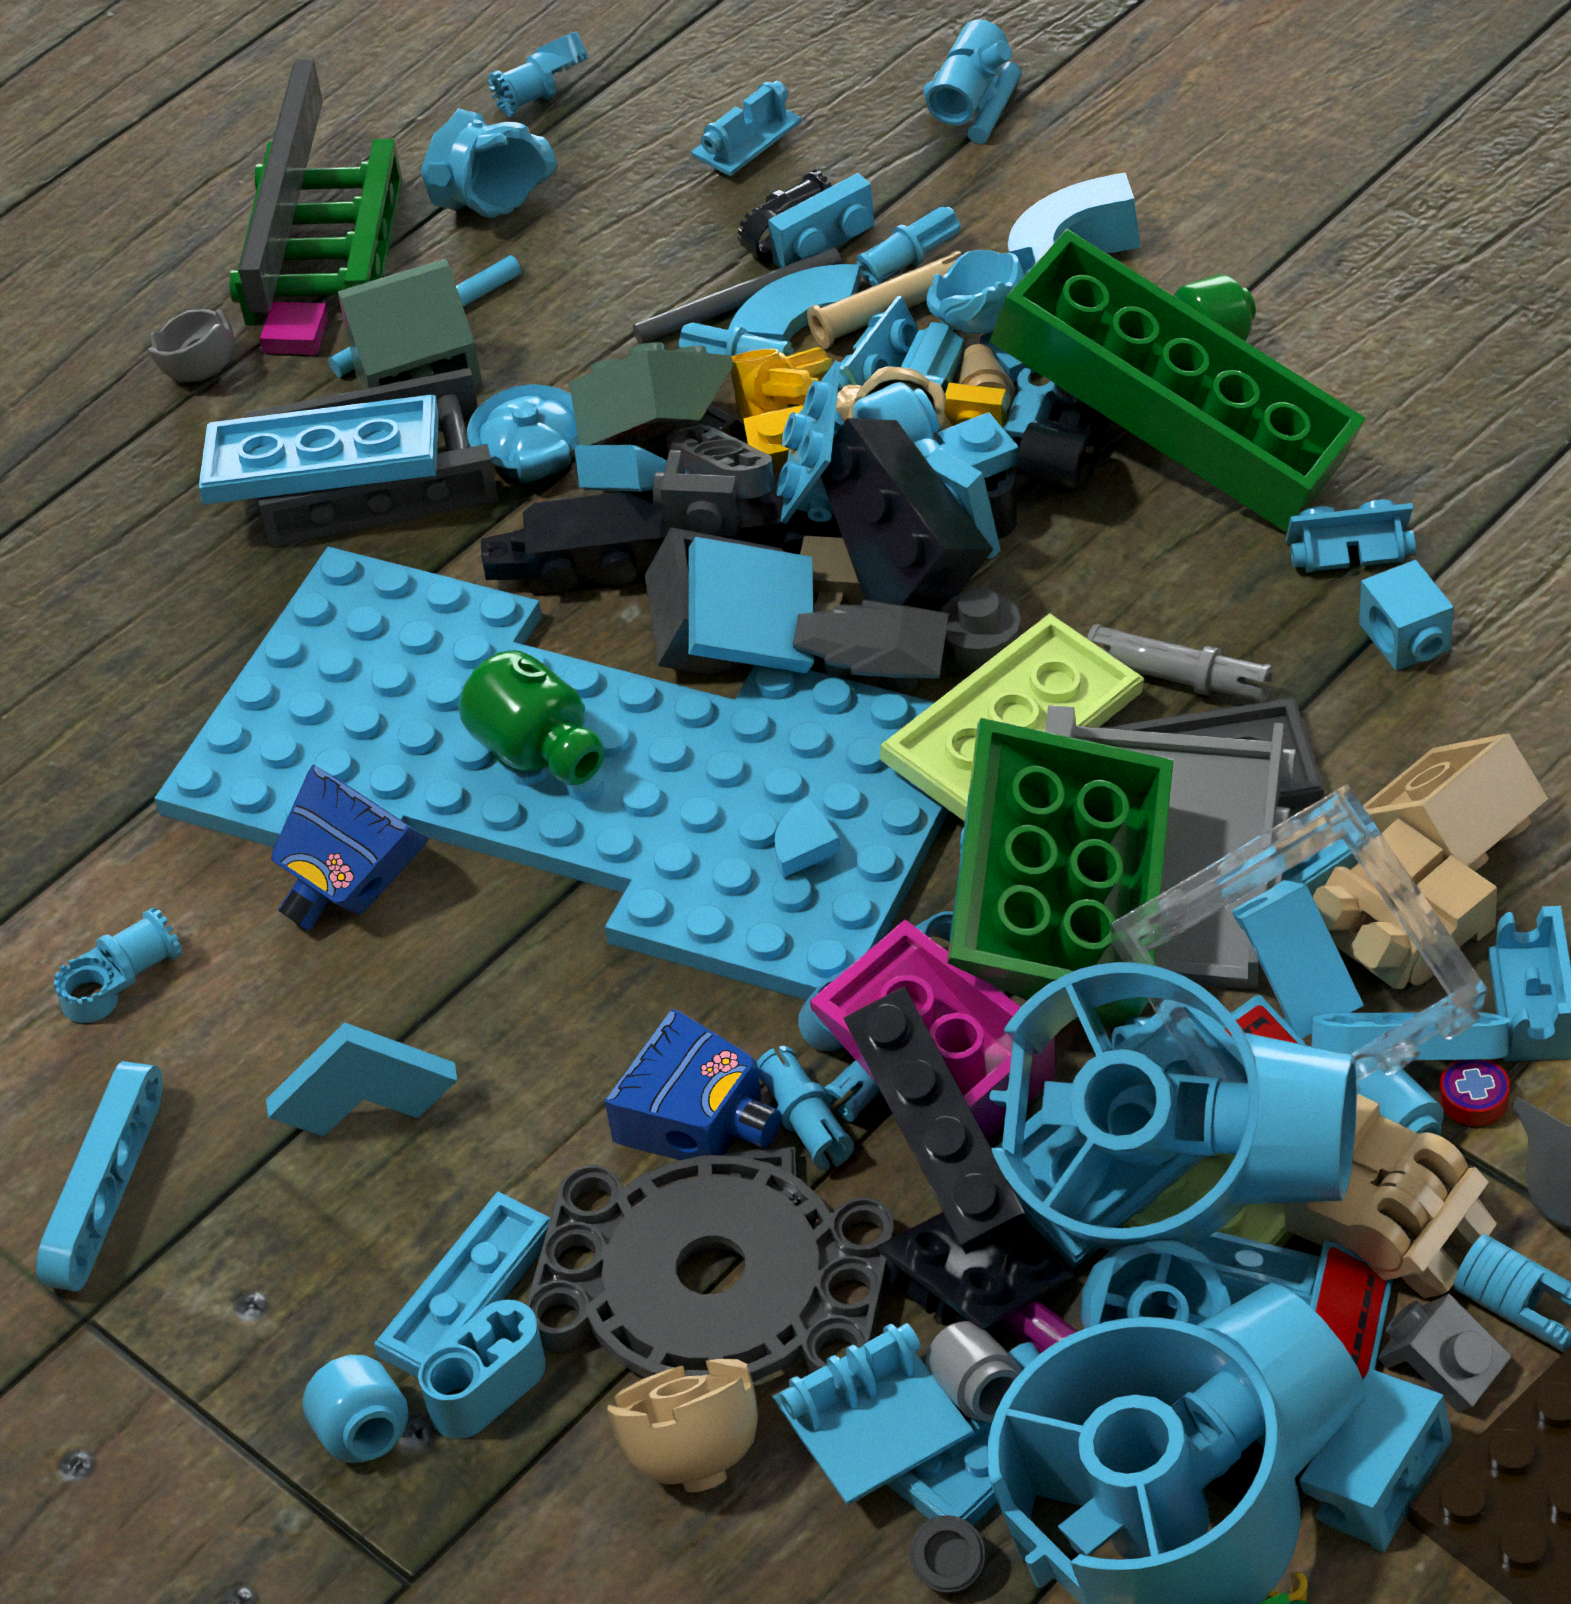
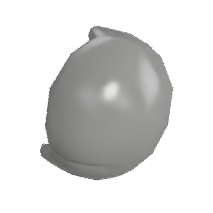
M187 310L170 319L160 332L157 331L150 334L152 347L148 348L147 351L162 373L181 383L202 382L217 375L228 363L234 346L233 329L222 310Z

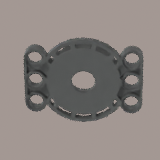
M703 1155L670 1162L639 1176L624 1188H622L617 1175L610 1169L599 1165H585L570 1172L560 1185L526 1305L536 1316L544 1350L553 1353L569 1352L579 1348L592 1335H595L598 1342L621 1365L645 1378L679 1366L684 1367L686 1374L684 1377L708 1375L709 1372L705 1361L738 1359L748 1364L752 1382H755L787 1367L799 1356H801L809 1374L827 1366V1363L817 1356L819 1349L825 1343L832 1340H844L859 1349L865 1343L876 1338L889 1275L886 1273L887 1258L876 1250L879 1244L895 1237L894 1220L887 1206L871 1198L849 1200L831 1214L822 1198L800 1178L771 1163L742 1156ZM738 1173V1174H741V1175H744V1176L752 1177V1178H754V1179H753V1180H750V1179H746V1178H742V1177H738V1176H733V1175H713V1174ZM698 1176V1177H694V1178L679 1180V1179H683V1178ZM679 1180L661 1189H658L659 1187L666 1185L672 1181ZM773 1184L793 1193L802 1203L796 1206L783 1193L773 1189ZM590 1189L603 1190L611 1196L604 1207L595 1211H583L573 1205L576 1198L582 1192ZM642 1197L643 1200L631 1207L635 1201ZM818 1219L820 1224L813 1230L812 1227ZM859 1222L876 1224L883 1231L875 1242L867 1245L851 1243L844 1235L847 1229ZM574 1246L587 1247L595 1253L592 1261L579 1269H567L557 1263L560 1254ZM723 1249L742 1256L745 1262V1270L740 1280L730 1289L718 1294H700L690 1291L680 1282L677 1276V1270L680 1265L689 1257L701 1251ZM847 1280L863 1282L870 1289L868 1295L862 1301L855 1304L838 1302L831 1296V1293L839 1283ZM566 1304L579 1311L576 1319L570 1325L563 1328H550L540 1322L544 1312L556 1305ZM623 1344H627L633 1351L626 1348Z

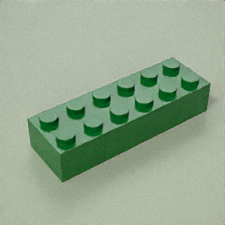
M1066 229L1006 296L990 342L1286 533L1290 517L1298 516L1300 512L1309 507L1344 462L1366 419L1358 412L1069 229Z

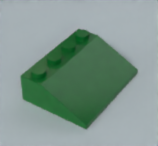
M980 718L976 732L947 963L1026 1001L1049 983L1082 968L1114 962H1134L1153 965L1174 760ZM1150 997L1121 999L1095 1007V1010L1103 1026L1115 1028L1126 1025L1130 1017H1138L1149 1002Z

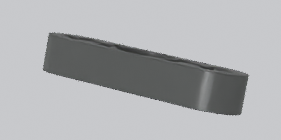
M692 426L674 430L666 435L667 453L669 454L670 450L682 451L684 467L690 474L736 476L738 499L760 497L775 489L772 457L716 428Z

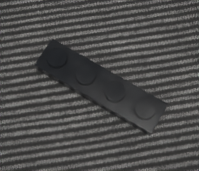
M905 986L845 1016L843 1019L965 1255L1029 1223L1022 1205L997 1164L990 1145Z

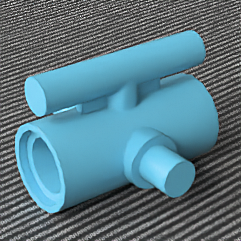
M986 20L968 22L959 33L947 55L946 61L940 70L935 73L934 80L927 83L923 88L927 108L935 118L943 123L962 125L972 118L975 111L978 112L968 130V137L977 144H983L988 140L1022 74L1021 68L1017 64L1007 62L1012 58V51L1002 29Z

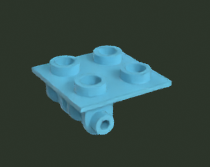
M835 360L821 382L817 380L812 382L805 398L804 407L799 413L792 412L785 424L782 446L789 448L788 460L782 467L776 488L777 496L783 497L782 523H787L796 509L808 512V517L817 522H826L832 517L833 510L820 476L831 462L833 437L844 423L841 414L836 411L841 362Z
M907 1323L899 1328H896L893 1324L885 1326L883 1334L865 1343L861 1348L858 1349L855 1345L847 1347L846 1356L839 1359L836 1355L827 1359V1366L802 1379L797 1376L789 1380V1388L773 1396L775 1404L847 1506L974 1434L972 1427L917 1355L916 1351L921 1349V1345L914 1330Z

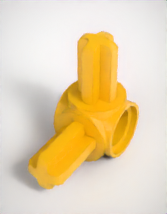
M820 347L790 356H785L777 349L753 350L732 356L733 367L730 372L738 416L748 418L771 411L789 408L788 404L804 405L810 385L814 380L821 381L833 364L832 359L828 358L825 350Z

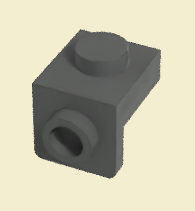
M670 450L665 471L656 472L653 483L654 507L663 508L666 533L672 527L708 535L738 537L741 514L736 476L685 474L683 452Z
M1448 1294L1423 1306L1418 1301H1413L1403 1308L1387 1326L1386 1332L1392 1338L1377 1357L1386 1368L1407 1361L1438 1393L1443 1394L1444 1399L1459 1413L1474 1406L1511 1358V1355Z

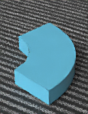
M838 264L820 266L782 277L763 287L750 297L737 311L728 330L733 331L736 326L744 327L748 334L789 342L795 333L809 326L807 309L810 306L818 305L823 308L858 292L861 281L860 265Z

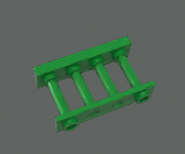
M394 138L373 139L369 161H362L361 167L306 168L301 190L362 188V196H355L354 201L297 203L292 225L354 223L355 230L348 231L346 237L288 238L283 260L347 259L348 264L347 267H340L339 273L279 274L274 297L338 295V291L384 278L403 182ZM268 142L263 164H257L255 168L256 195L254 199V204L250 216V221L246 233L243 250L245 247L247 235L249 232L252 216L254 213L256 201L258 198L272 142ZM232 270L229 280L232 302L240 303L245 325H256L259 312H250V309H248L239 271Z

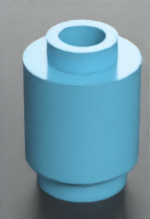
M1365 1060L1357 1066V1093L1379 1103L1381 1116L1418 1134L1433 1133L1440 1136L1444 1116L1442 1106L1398 1064L1393 1062L1386 1063L1384 1060Z

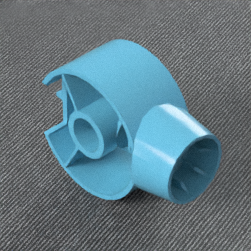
M1134 962L1098 964L1076 970L1058 978L1035 993L1023 1004L1004 1028V1032L1013 1039L1008 1089L1006 1091L992 1090L990 1092V1100L1000 1107H1006L1002 1148H992V1153L1005 1178L1027 1204L1039 1214L1085 1242L1107 1250L1124 1244L1173 1239L1188 1246L1199 1242L1222 1228L1245 1205L1343 1201L1346 1198L1353 1163L1357 1117V1065L1354 1055L1245 1033L1230 1012L1199 984L1171 970ZM1150 997L1172 1000L1198 1009L1215 1019L1231 1033L1242 1056L1248 1083L1222 1081L1221 1077L1165 1073L1160 1066L1145 1054L1128 1049L1114 1050L1095 1007L1121 999ZM1079 1017L1096 1057L1087 1061L1075 1076L1074 1083L1045 1081L1041 1124L1078 1127L1088 1140L1046 1198L1032 1176L1030 1166L1022 1161L1032 1054H1042L1043 1049L1064 1026ZM1149 1085L1155 1087L1157 1103L1153 1116L1142 1129L1130 1135L1115 1136L1110 1134L1107 1115L1110 1105L1117 1095L1131 1086ZM1176 1153L1213 1157L1217 1153L1236 1155L1223 1177L1202 1199L1173 1217L1157 1223L1130 1228H1107L1076 1221L1080 1212L1116 1162L1139 1169L1157 1167L1173 1158Z
M1273 1282L1198 1325L1179 1320L1153 1317L1108 1321L1073 1333L1053 1344L1039 1354L1016 1377L1004 1394L991 1424L987 1450L989 1478L1022 1562H1026L1032 1580L1038 1588L1043 1587L1050 1580L1056 1579L1080 1604H1257L1264 1601L1268 1594L1276 1587L1291 1561L1297 1544L1301 1520L1300 1500L1295 1477L1366 1400V1387L1358 1367L1343 1343L1327 1323L1303 1299L1288 1288ZM1254 1441H1257L1264 1448V1454L1250 1489L1237 1507L1220 1524L1207 1532L1210 1516L1203 1488L1215 1478L1225 1474L1230 1466L1241 1458V1452ZM1036 1495L1082 1506L1058 1526L1060 1531L1069 1539L1071 1547L1079 1554L1072 1561L1030 1520ZM1110 1540L1117 1553L1125 1559H1101L1090 1557V1555Z

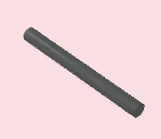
M836 248L828 249L633 324L634 335L639 344L649 343L682 330V327L686 324L693 322L701 323L742 307L750 297L763 287L782 277L814 267L842 264L840 254Z

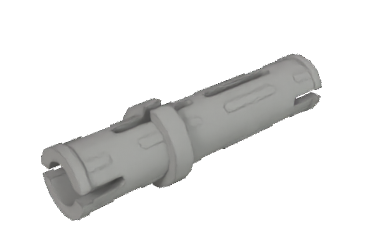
M1094 624L1087 636V639L1090 641L1109 645L1111 649L1100 648L1136 673L1193 686L1194 692L1197 694L1210 696L1215 691L1255 701V703H1262L1267 701L1271 692L1269 687L1248 683L1247 678L1260 682H1273L1274 667L1272 665H1262L1222 656L1220 648L1205 646L1201 651L1106 628L1100 624Z

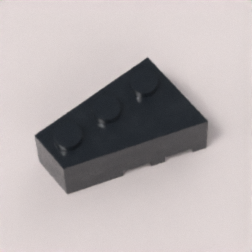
M847 418L833 437L831 462L820 477L863 596L868 601L907 605L940 612L941 608L951 598L959 595L994 549L897 420Z

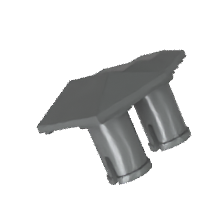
M863 600L862 605H834L833 610L798 614L793 648L821 657V673L858 682L859 675L882 677L884 689L911 695L919 688V680L921 678H940L949 613Z

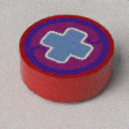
M1489 1059L1455 1060L1444 1069L1440 1078L1439 1102L1443 1111L1452 1120L1467 1126H1484L1500 1119L1508 1108L1510 1080L1505 1070L1494 1061Z

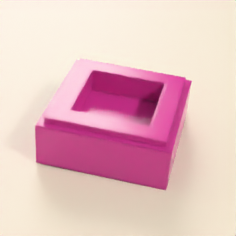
M272 301L270 312L260 336L263 353L317 355L329 320L326 303Z

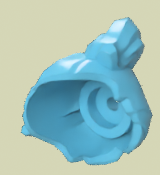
M992 250L966 252L958 257L944 276H941V274L934 275L926 300L929 311L940 319V323L950 325L953 331L961 330L972 334L993 332L1006 296L1023 278L1021 264L1017 256L1011 253L999 254Z

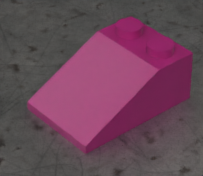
M905 919L810 1000V1007L876 1083L843 1018L905 986L986 1140H988L1005 1124L1006 1107H1000L990 1100V1092L992 1090L1006 1091L1008 1089L1013 1039L1004 1032V1028L1020 1009V1006L990 983L948 964V951ZM1054 1037L1043 1049L1042 1054H1032L1027 1104L1044 1089L1045 1081L1052 1082L1055 1079Z

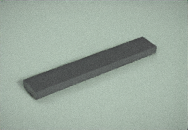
M296 59L292 65L238 269L247 307L250 309V312H270L318 124L323 99L314 59Z

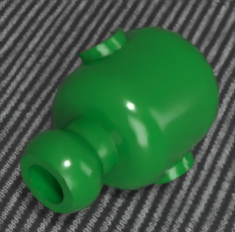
M517 650L499 652L484 660L465 682L459 699L461 721L471 736L491 751L493 757L501 764L526 772L549 767L551 773L558 781L568 785L585 783L601 767L605 758L604 745L597 733L583 727L585 722V704L574 688L536 658Z

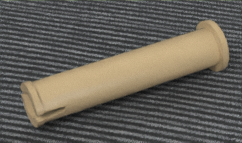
M954 251L946 257L823 308L818 305L810 306L807 309V320L814 339L823 349L832 347L835 339L868 326L872 316L885 312L897 296L903 297L908 309L925 302L928 289L932 286L934 275L941 274V276H944L958 257L961 256V252Z

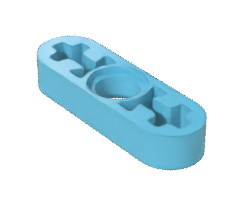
M1483 1012L1326 1013L1313 1017L1311 1047L1354 1055L1356 1061L1498 1059L1508 1055L1509 1019L1501 1015Z

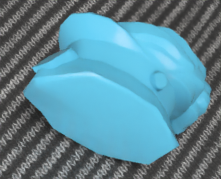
M458 108L452 117L433 134L422 164L421 175L432 205L453 211H458L468 206L481 216L496 218L500 215H508L514 208L524 204L528 199L530 191L535 188L536 184L548 180L555 173L558 162L555 158L554 149L550 147L549 142L544 137L530 134L526 125L518 122L486 125L481 114Z

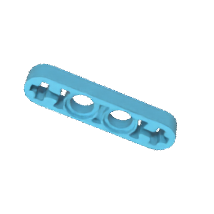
M122 1061L114 1070L42 1237L36 1261V1274L41 1286L80 1291L86 1284L159 1110L163 1092V1079L158 1066Z

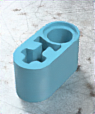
M516 1300L493 1302L483 1308L425 1357L419 1368L418 1379L430 1422L438 1433L453 1439H463L476 1435L540 1381L546 1369V1358L534 1312L526 1304ZM456 1389H465L458 1394L446 1395Z

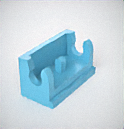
M1283 880L1274 885L1273 888L1241 904L1232 911L1237 924L1245 931L1283 1010L1284 1020L1294 1030L1298 1038L1301 1037L1303 1039L1312 1034V1020L1316 1015L1351 1013L1364 1006L1307 884Z
M1542 906L1536 918L1537 927L1526 933L1516 932L1513 913H1506L1498 922L1496 945L1488 948L1496 1014L1509 1019L1508 1055L1503 1057V1062L1571 1059V964L1561 906Z
M1370 1369L1363 1379L1366 1387V1400L1314 1456L1300 1478V1484L1303 1493L1320 1502H1326L1322 1503L1315 1514L1318 1520L1342 1533L1370 1543V1547L1385 1552L1408 1514V1505L1421 1493L1453 1441L1443 1394Z

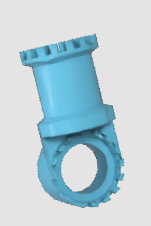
M578 31L569 33L536 49V53L528 56L526 63L505 73L497 70L489 73V90L496 92L492 95V98L498 97L499 100L495 104L497 107H500V111L504 112L506 117L516 115L518 107L540 97L544 100L555 97L556 87L553 75L556 72H562V66L565 69L570 68V62L575 66L577 62L581 63L589 58Z
M153 907L143 912V919L113 937L109 934L103 935L95 941L96 947L75 960H69L68 967L64 964L60 967V973L57 972L54 976V987L61 1010L67 1018L79 1023H91L105 1018L115 1009L118 1003V993L135 984L136 975L165 958L171 961L183 954L181 944L177 941V935L174 933L168 934V932L173 930L172 926L164 927L168 920L165 916H162L160 910ZM95 982L103 985L98 993L91 994L92 997L87 998L86 996L78 999L70 996L72 991L81 984Z

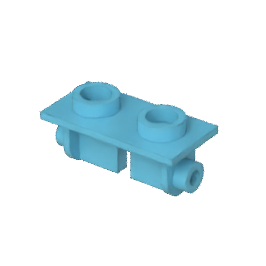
M764 82L757 91L743 101L744 110L734 107L716 122L710 123L704 128V135L700 139L701 144L691 151V156L732 176L800 124L802 117L786 109L785 100L788 98V91L781 82Z
M897 296L885 312L875 314L869 320L868 328L853 346L854 353L846 355L841 362L838 392L847 385L863 386L878 369L901 367L919 331L902 296Z
M1381 499L1367 502L1361 505L1359 509L1335 511L1332 507L1317 506L1300 512L1298 516H1291L1285 540L1286 545L1291 544L1290 553L1293 568L1304 567L1306 573L1349 568L1350 561L1347 546L1354 545L1358 546L1361 566L1404 562L1406 555H1415L1416 552L1414 533L1412 530L1406 531L1413 511V504L1395 505L1391 500Z

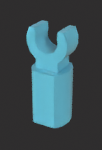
M1024 368L1018 375V394L1013 400L1003 428L1019 448L1027 425L1042 418L1049 420L1052 407L1056 406L1052 393L1054 383L1049 381V383L1043 386L1032 385L1031 369Z

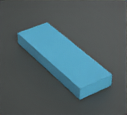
M497 1191L375 1341L374 1346L378 1358L418 1379L420 1365L429 1353L483 1308L493 1302L506 1298L541 1254L551 1218Z

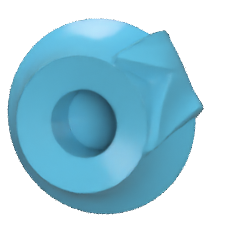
M538 384L516 386L495 394L483 402L469 420L467 437L470 446L488 444L492 464L501 473L518 479L523 484L557 473L572 463V451L576 445H579L571 394L556 387Z

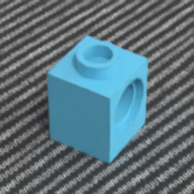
M1417 560L1361 580L1359 624L1395 671L1421 661L1432 660L1439 654L1451 650L1454 606Z

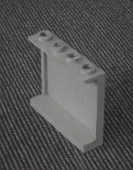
M1048 705L1045 732L1174 760L1153 965L1185 976L1199 985L1259 990L1261 964L1245 931L1237 924L1232 911L1283 881V867L1272 866L1274 846H1287L1290 808L1278 807L1280 787L1293 788L1296 749L1284 748V724L1274 723L1272 742L1076 726L1074 707Z

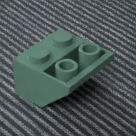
M446 259L338 291L356 377L362 389L466 368L471 370L474 387L483 385L475 342Z
M651 342L631 347L629 349L630 356L624 359H609L592 364L591 373L569 382L579 445L637 446L700 421L733 367L731 355L708 354L704 346H688L668 351L664 350L663 343Z

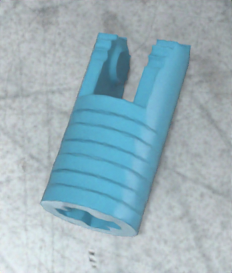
M1486 1234L1479 1237L1465 1256L1457 1272L1454 1290L1558 1350L1565 1352L1571 1346L1570 1331L1560 1323L1549 1320L1533 1310L1544 1292L1571 1308V1282Z

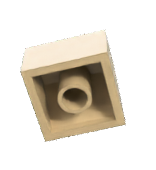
M1507 733L1432 748L1356 810L1354 814L1374 840L1399 818L1442 848L1443 861L1452 855L1473 871H1476L1488 861L1489 857L1486 851L1498 841L1508 840L1524 831L1532 822L1529 815L1549 798L1511 735Z

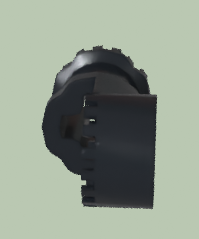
M814 169L804 175L802 182L784 192L776 190L768 195L765 204L759 205L758 208L754 207L751 210L753 212L752 215L748 213L745 215V218L748 220L746 222L741 221L740 226L743 229H738L740 236L737 237L738 241L741 242L740 245L762 262H773L770 236L768 235L765 238L766 242L762 241L759 243L762 234L769 227L768 220L832 187L830 182L825 184L827 177L825 175L822 176L821 171Z

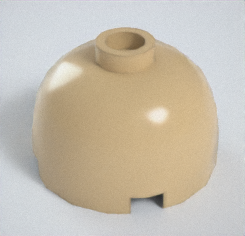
M738 1359L707 1360L705 1362L709 1374L702 1376L684 1377L686 1374L683 1366L668 1369L644 1378L621 1390L614 1396L617 1407L608 1405L607 1408L613 1432L624 1457L639 1473L664 1484L683 1483L684 1489L687 1492L704 1491L718 1486L727 1479L725 1470L737 1464L753 1444L758 1422L756 1392L748 1364Z

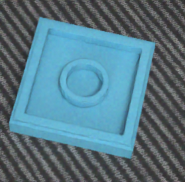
M695 537L689 546V654L808 673L814 664V655L793 648V640L798 614L813 612L812 557Z

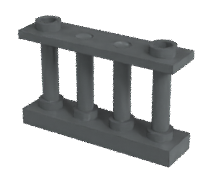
M470 368L244 413L245 418L436 395L439 410L438 426L441 425L447 450V452L437 454L436 476L258 498L270 548L498 502L499 498L488 444L469 447L464 420H469L478 408Z

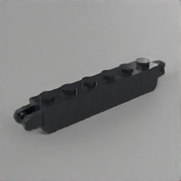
M780 473L774 474L775 489L772 492L760 497L739 499L741 523L738 537L719 536L782 548L783 552L799 555L804 536L843 538L834 513L830 520L817 522L808 517V512L796 509L787 523L781 522L783 497L777 496L776 493ZM653 490L641 492L625 491L534 502L523 512L524 528L481 539V558L486 580H530L533 596L646 583L645 574L668 534L666 533L663 508L654 507Z

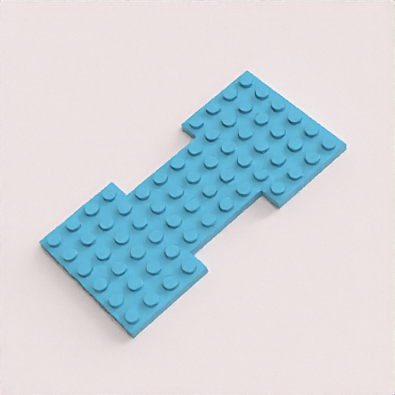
M329 546L323 552L154 798L159 815L275 847L304 779L314 764L430 839L624 893L605 925L608 944L803 1000H808L825 980L855 963L887 935L950 811L880 760V745L935 702L843 678L832 677L828 674L809 670L808 673H801L754 665L735 700L525 645L542 618L539 600ZM503 651H521L539 660L575 689L585 704V722L583 727L597 733L605 749L603 763L590 780L579 785H568L558 781L551 773L549 767L526 772L503 765L493 757L491 751L471 736L459 715V699L465 682L484 660ZM810 796L840 837L841 852L783 878L776 859L775 832L781 818L788 809L801 799Z

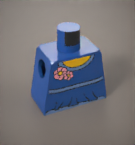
M313 764L304 779L272 851L271 860L298 878L278 908V911L307 930L312 929L330 900L360 915L368 909L417 855L429 838L341 780Z
M671 1009L605 1100L613 1142L677 1160L703 1155L724 1156L736 1137L763 1149L767 1148L774 1140L781 1122L779 1110L760 1103L762 1095L758 1067L752 1056L675 1009Z

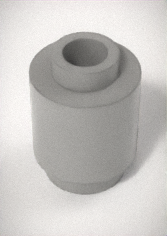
M969 1321L958 1322L942 1330L930 1344L925 1360L926 1367L955 1405L966 1416L985 1422H993L996 1410L1004 1394L1022 1372L1017 1361L985 1329L982 1330Z

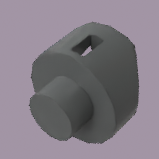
M970 588L951 598L940 611L949 613L942 663L950 673L962 679H966L1022 635L1021 616L1017 605L1009 597L988 588Z

